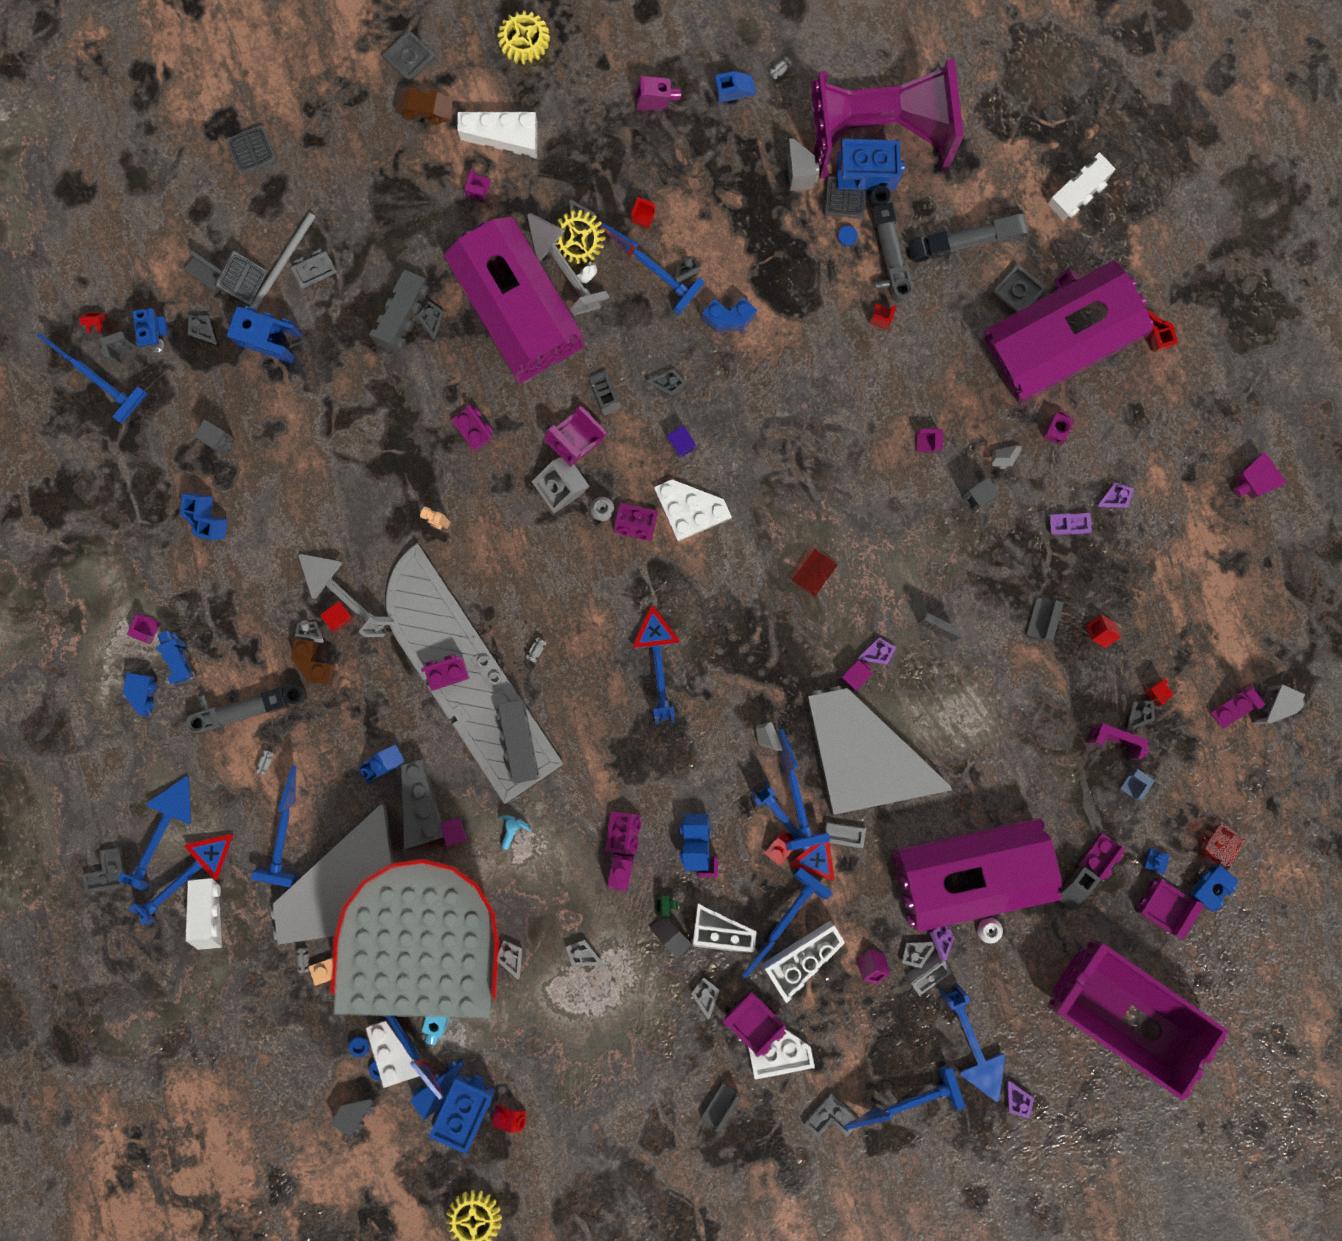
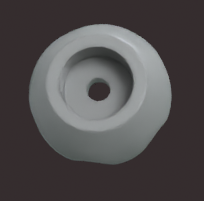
M598 497L590 505L592 517L600 521H607L613 516L615 511L613 502L606 497Z

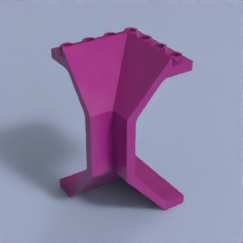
M955 59L946 60L944 67L940 70L894 87L846 90L827 84V71L819 72L818 80L810 81L816 134L813 155H815V161L819 163L820 179L828 178L827 166L832 146L848 129L884 124H900L935 146L941 153L942 167H950L964 137Z

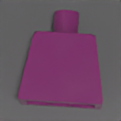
M640 76L635 90L636 110L666 109L670 100L681 99V89L671 88L670 79Z
M1266 452L1251 461L1236 476L1240 484L1234 487L1233 491L1239 498L1248 494L1253 499L1283 486L1287 482Z
M614 853L607 889L624 893L628 892L635 855Z

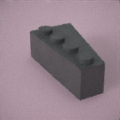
M403 270L393 289L394 297L388 298L385 304V314L379 315L377 329H372L369 334L377 346L398 354L400 349L404 348L406 343L405 336L407 332L412 330L413 318L415 314L420 312L422 305L420 302L429 291L426 278Z
M425 760L402 765L404 849L444 838L440 826L442 819Z

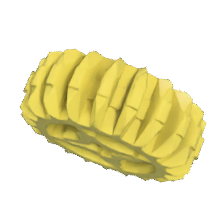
M523 11L522 15L516 12L515 17L509 15V21L503 20V26L499 28L498 40H500L499 47L502 48V53L504 55L507 54L509 60L514 58L515 63L521 60L523 65L525 60H529L531 64L533 58L539 61V54L544 55V49L549 47L547 42L550 41L546 23L541 21L539 15L534 17L532 12L529 15H526L525 11ZM515 30L516 34L509 41L511 33ZM539 34L537 42L534 45H532V41L535 39V36Z
M574 210L570 211L571 217L565 213L563 215L565 221L560 218L558 223L561 226L556 225L564 230L562 236L555 243V245L560 244L561 246L558 250L560 252L564 251L562 255L564 258L570 255L569 262H572L574 257H576V264L581 262V258L584 263L588 262V257L594 260L595 256L593 253L596 255L601 253L597 247L604 248V244L599 241L606 240V237L600 236L601 233L605 232L604 229H598L602 222L599 221L595 224L594 221L597 218L595 215L589 219V211L584 216L582 210H578L577 215ZM573 221L585 222L589 227L581 229ZM569 226L571 238L566 242L565 230ZM593 232L594 243L590 249L587 237ZM582 233L583 237L581 240H576L577 234ZM575 244L584 249L585 252H575L569 247Z
M475 1190L471 1191L470 1196L467 1192H463V1198L457 1196L455 1199L456 1203L451 1202V1209L447 1211L449 1218L446 1219V1223L450 1224L447 1231H454L451 1238L455 1239L458 1237V1241H492V1236L496 1237L498 1234L496 1229L501 1227L498 1221L502 1219V1215L497 1214L500 1212V1207H494L497 1201L494 1199L489 1202L491 1195L487 1194L484 1198L482 1197L483 1191H480L478 1196H476ZM470 1204L469 1213L458 1216L459 1210ZM478 1205L482 1206L488 1212L489 1215H487V1213L481 1212L478 1209ZM471 1216H474L475 1220H477L476 1223H473V1219H470ZM490 1222L489 1228L483 1233L478 1234L479 1226ZM461 1226H466L470 1233L465 1232Z

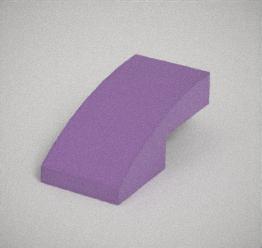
M1090 513L1050 515L1051 535L1092 533Z

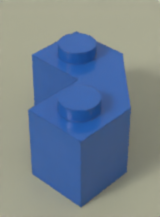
M743 297L730 311L714 299L702 312V321L715 332L727 330L743 331L756 317L757 309Z
M182 493L180 514L184 520L187 519L192 527L193 535L208 540L225 539L228 519L211 516L213 496L201 493Z
M685 814L684 822H680V834H684V848L680 850L679 855L680 863H683L684 871H708L710 863L709 814Z

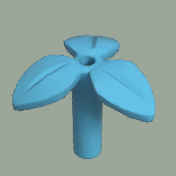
M510 815L499 816V819L506 820L507 832L501 844V848L508 850L515 832L520 827L529 832L531 831L529 826L521 819L516 820L514 816Z

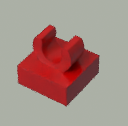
M105 312L85 313L79 317L80 324L86 325L87 333L93 331L92 326H95L97 332L101 333L103 331L102 323L106 321Z

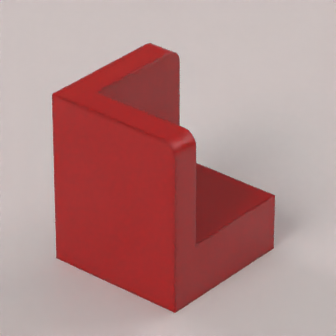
M637 197L631 212V223L649 229L656 213V204Z
M876 304L869 324L888 330L897 306L893 305L890 309Z
M337 602L320 615L330 630L335 633L354 620V617L348 613L341 602Z
M1102 614L1086 625L1091 640L1105 648L1121 638L1116 623Z
M1167 678L1159 679L1144 690L1151 701L1154 700L1156 707L1166 704L1165 701L1174 695L1166 684L1169 682Z

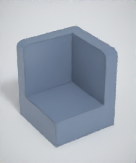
M1132 769L1121 785L1120 790L1133 799L1141 801L1155 780L1139 769Z

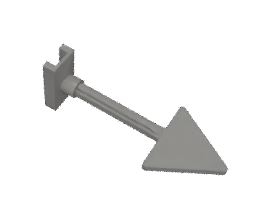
M532 213L528 214L538 261L542 260L550 252L578 293L579 299L570 308L572 314L578 315L600 309L601 305L599 302L609 298L607 292L590 294L555 245L564 233V230Z
M299 554V560L313 599H316L324 587L327 586L363 620L364 625L359 631L363 637L385 636L382 629L385 625H393L394 621L390 617H375L371 613L369 614L332 579L341 566V561Z

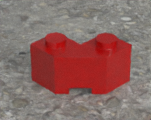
M1147 311L1154 324L1152 326L1153 330L1149 334L1153 353L1172 348L1178 344L1174 325L1167 320L1164 321L1155 316L1156 314L1151 311Z

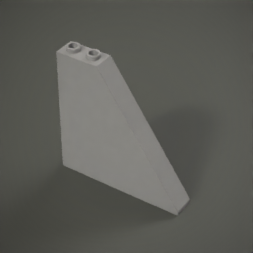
M842 686L830 688L831 692L823 693L822 690L812 691L811 696L807 697L832 815L952 790L951 786L848 688L842 689Z
M386 805L378 806L273 903L271 917L275 920L276 926L273 929V935L278 944L335 936L342 907L361 882L388 865L394 864Z

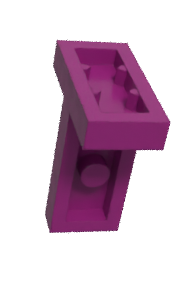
M1252 682L1245 685L1243 691L1211 711V714L1223 729L1256 707L1260 709L1265 706L1264 698Z

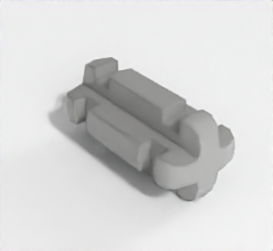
M785 57L784 60L773 66L774 68H771L769 73L773 79H777V76H781L786 72L792 63Z
M540 638L535 639L537 642L532 644L528 651L530 654L526 655V658L532 662L537 661L536 657L539 658L542 653L543 645L546 646V642Z
M267 750L262 751L263 756H260L257 764L258 768L255 769V772L261 775L267 773L265 771L269 768L272 760L271 756L274 755Z
M308 948L296 950V953H298L296 957L299 973L309 971V955L306 953Z

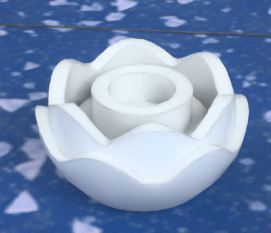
M591 261L588 262L587 266L582 268L580 273L576 275L581 283H588L597 273L596 264Z
M988 918L979 923L977 933L985 943H995L1002 937L1003 928L999 921L994 918Z

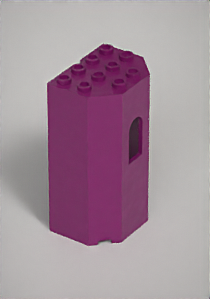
M513 217L482 222L477 229L463 233L461 238L444 254L449 269L518 385L546 370L550 365L562 361L585 347L581 331ZM494 256H500L505 259L520 284L505 294L501 293L487 269L488 260Z
M1112 260L984 330L983 339L1019 405L1147 338L1152 332L1154 324L1145 307L1147 304L1142 294H1138L1135 289L1137 285L1134 278L1128 276L1120 263ZM1093 302L1103 303L1107 308L1106 317L1074 335L1065 317Z
M1030 818L893 849L894 854H891L894 866H897L899 874H896L897 883L904 890V894H901L903 906H906L908 914H905L907 925L915 931L921 932L1062 900V893L1058 891V888L1062 887V879L1052 839L1046 831H1043V828H1045L1043 820ZM977 867L982 868L986 887L955 894L947 892L944 888V879L948 874Z
M1091 939L1086 945L1088 948L1080 949L1074 955L1052 990L1054 999L1049 1000L1047 1007L1162 1088L1184 1101L1185 1098L1191 1095L1195 1082L1203 1077L1205 1071L1202 1068L1206 1062L1211 1063L1216 1056L1215 1052L1219 1045L1221 1046L1225 1043L1229 1030L1104 943ZM1131 1005L1159 1024L1160 1035L1155 1040L1145 1039L1121 1022Z

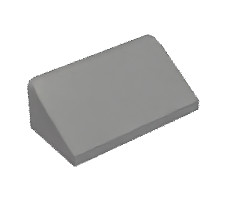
M935 953L927 959L922 968L915 967L908 972L906 978L920 996L952 972L946 962L941 961L939 954Z

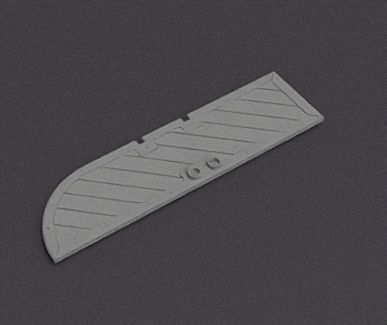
M418 543L414 544L397 562L389 578L386 591L387 617L394 621L390 628L423 681L427 677L425 672L421 671V668L426 667L427 662L437 660L439 663L445 661L444 657L451 654H456V657L463 656L470 679L434 691L430 690L448 719H451L453 716L457 718L458 721L452 724L503 803L506 804L564 765V763L526 707L540 778L513 784V780L509 779L508 768H510L509 760L505 759L504 748H506L505 740L501 739L500 729L503 727L501 720L498 721L496 709L499 708L498 704L518 701L521 698Z

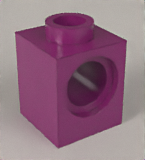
M1056 412L1051 417L1043 438L1061 446L1066 441L1075 420L1071 419L1066 413ZM1055 424H1061L1063 426V431H1058L1055 427Z
M857 660L840 679L855 692L873 674L870 671L872 668L865 661L860 662Z

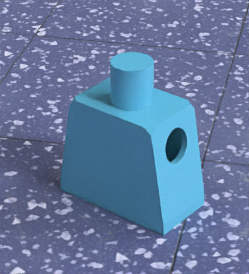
M426 1016L422 1032L426 1034L424 1041L427 1044L436 1045L438 1038H442L451 1017Z

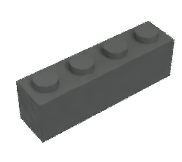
M525 700L498 704L499 708L496 709L498 721L501 720L503 728L500 729L501 739L505 740L506 743L504 755L505 759L509 760L510 768H508L509 779L513 780V784L540 778Z

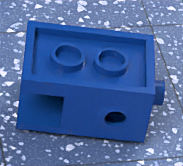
M842 139L841 151H837L838 189L873 190L875 187L883 185L889 190H895L901 179V173H904L905 161H901L900 140Z
M237 306L235 314L229 322L227 337L239 346L293 363L295 356L285 347L280 346L279 342L283 332L302 338L303 334L290 320L282 318L280 321L274 319L275 316L263 312V314H259L251 307L245 306L241 308Z
M459 1073L451 1086L429 1138L467 1154L496 1090L484 1085V1079L478 1075H473L471 1079Z

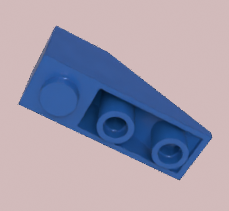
M463 1059L458 1063L456 1060L446 1067L447 1071L442 1075L439 1072L434 1075L443 1095L442 1099L439 1100L428 1085L425 1087L420 1085L412 1092L414 1095L410 1101L423 1120L440 1109L444 1104L451 1086L464 1064Z

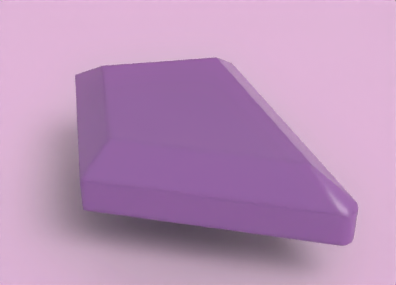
M1115 482L1097 507L1127 508L1134 489Z
M878 638L858 657V660L888 665L896 647Z
M947 926L935 928L930 932L942 962L946 961L955 940L952 931Z
M1007 1081L1008 1112L1029 1119L1034 1098L1012 1082Z

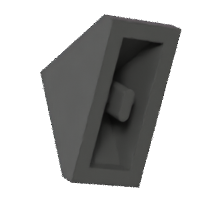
M662 916L650 928L662 944L677 958L692 945L688 938L667 916Z

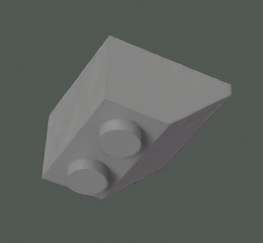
M790 138L786 153L790 191L813 189L814 182H817V174H819V163L815 162V155L795 139Z
M561 457L553 460L532 481L553 513H556L577 499L590 487L576 466L572 465L570 467Z
M1283 684L1267 687L1263 696L1265 706L1257 710L1252 723H1273L1298 713L1304 705L1303 698L1305 694Z

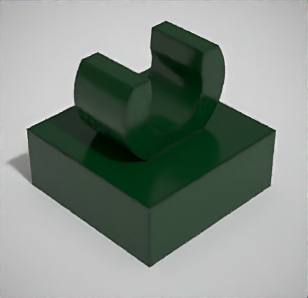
M655 895V915L670 916V909H678V901L669 900V895Z

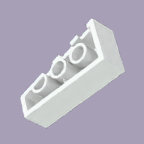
M458 112V133L461 140L483 146H493L499 150L513 151V153L520 155L526 154L537 159V117L535 112Z
M830 920L762 964L787 1003L795 992L799 991L804 986V983L845 942Z

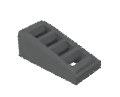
M605 370L588 377L603 415L620 410L621 405L607 371ZM606 379V382L595 385V383ZM609 386L608 389L603 390V391H601V392H598L599 390L604 389V388H606V387ZM612 394V396L601 400L602 397Z

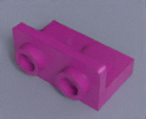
M467 404L466 409L453 417L451 421L475 452L493 439L490 434L493 430L487 422L482 423L480 420L482 415L476 407L472 408Z
M620 503L615 520L614 533L652 541L658 511Z
M451 654L444 657L445 661L438 663L437 660L427 662L426 667L421 668V671L426 674L431 691L470 679L463 656L456 657V654Z
M611 811L605 851L635 855L639 846L638 834L642 824L640 820L641 815Z
M1100 833L1077 865L1086 867L1102 881L1111 875L1113 865L1121 861L1125 848L1115 843L1104 833Z

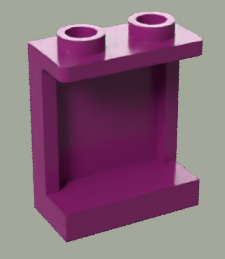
M579 406L574 414L557 427L554 425L550 427L543 440L571 467L602 443L607 432L587 410Z
M1104 723L1092 724L1086 741L1089 745L1099 746L1104 745L1107 738L1129 746L1130 751L1127 758L1130 760H1141L1143 757H1146L1149 751V740Z
M1161 878L1153 879L1147 887L1149 891L1146 896L1139 900L1136 912L1176 938L1184 940L1204 905L1166 883L1165 880Z
M751 990L722 1019L723 1023L757 1057L760 1055L765 1056L772 1048L770 1045L775 1040L780 1041L785 1036V1030L787 1029L786 1025Z

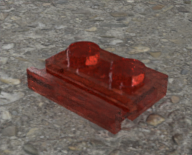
M814 548L791 581L815 597L838 564Z
M1221 822L1201 853L1216 864H1221L1227 870L1232 865L1246 839L1240 838L1237 832Z

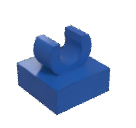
M1149 848L1143 867L1164 874L1170 855Z

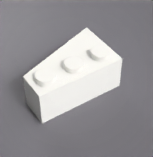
M1100 152L1087 167L1084 166L1080 170L1081 172L1063 186L1049 201V207L1063 221L1068 216L1070 218L1075 216L1079 212L1078 207L1082 204L1086 206L1094 198L1092 195L1096 191L1100 193L1107 187L1108 184L1106 182L1115 171V168Z
M212 878L188 881L186 941L198 950L222 948L219 905L221 889L220 885Z
M700 904L697 905L692 946L754 953L756 931Z
M386 1019L366 1027L383 1088L420 1076L410 1063L413 1060Z

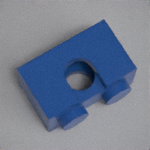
M1213 864L1190 891L1189 895L1194 900L1203 904L1206 910L1214 912L1223 906L1224 901L1222 899L1226 894L1231 895L1236 890V884L1239 880L1221 865ZM1215 884L1219 886L1217 894L1213 893V886Z

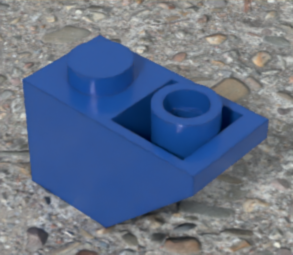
M736 71L715 75L714 86L718 103L756 95L752 75Z
M126 673L123 694L139 716L149 717L154 708L153 694L156 693L158 686L156 678Z
M394 745L375 754L358 768L367 784H370L404 764L405 760L397 746Z

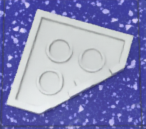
M670 480L654 487L677 541H681L732 518L724 499L675 480Z
M785 1030V1036L780 1041L775 1040L770 1045L772 1047L765 1056L760 1055L757 1057L749 1048L754 1079L815 1068L811 1047L788 1030Z

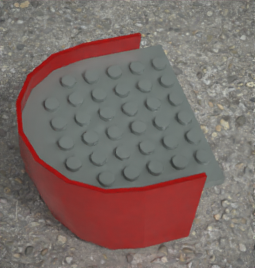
M423 859L390 864L363 880L342 907L334 937L330 994H335L334 1014L490 1018L491 998L496 999L499 941L495 913L479 885L452 866Z

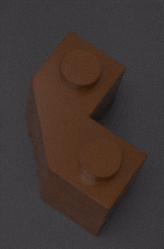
M416 87L399 90L395 112L402 115L403 119L412 121L413 119L423 117L433 125H440L449 121L453 99L438 91L430 90L429 93L418 92L419 89Z
M294 639L291 659L305 679L313 683L332 685L335 666L316 662L319 643Z

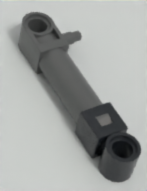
M879 185L873 189L869 204L873 209L872 217L881 241L887 267V280L875 283L874 287L875 289L889 287L892 299L896 302H904L912 292V282L908 265H905L896 228L897 219L892 202L888 203L891 192L886 186ZM880 195L884 198V200L879 201L876 199L875 196ZM903 287L906 293H899L897 288Z
M1017 214L993 220L991 224L948 234L945 231L928 235L927 237L914 238L908 242L912 262H923L930 258L935 259L948 256L950 252L993 242L1000 244L1022 239L1028 236V230L1024 214Z
M290 684L284 689H273L263 692L259 696L210 709L205 695L199 696L201 711L187 717L186 727L193 733L213 731L231 723L289 708V704L300 705L306 700L307 692L302 686ZM297 689L299 692V696L297 699L293 700L291 698V692ZM198 718L202 720V726L200 728H196L195 721Z

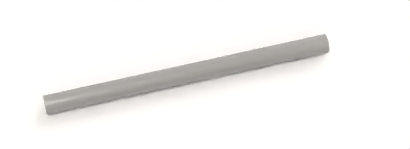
M310 212L308 213L249 307L257 311L316 217Z

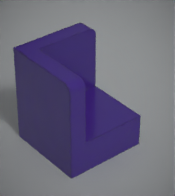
M684 426L667 435V441L679 459L696 449L695 442Z

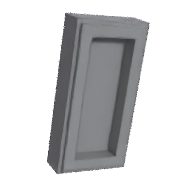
M826 822L824 833H829L830 843L857 848L864 847L866 828Z

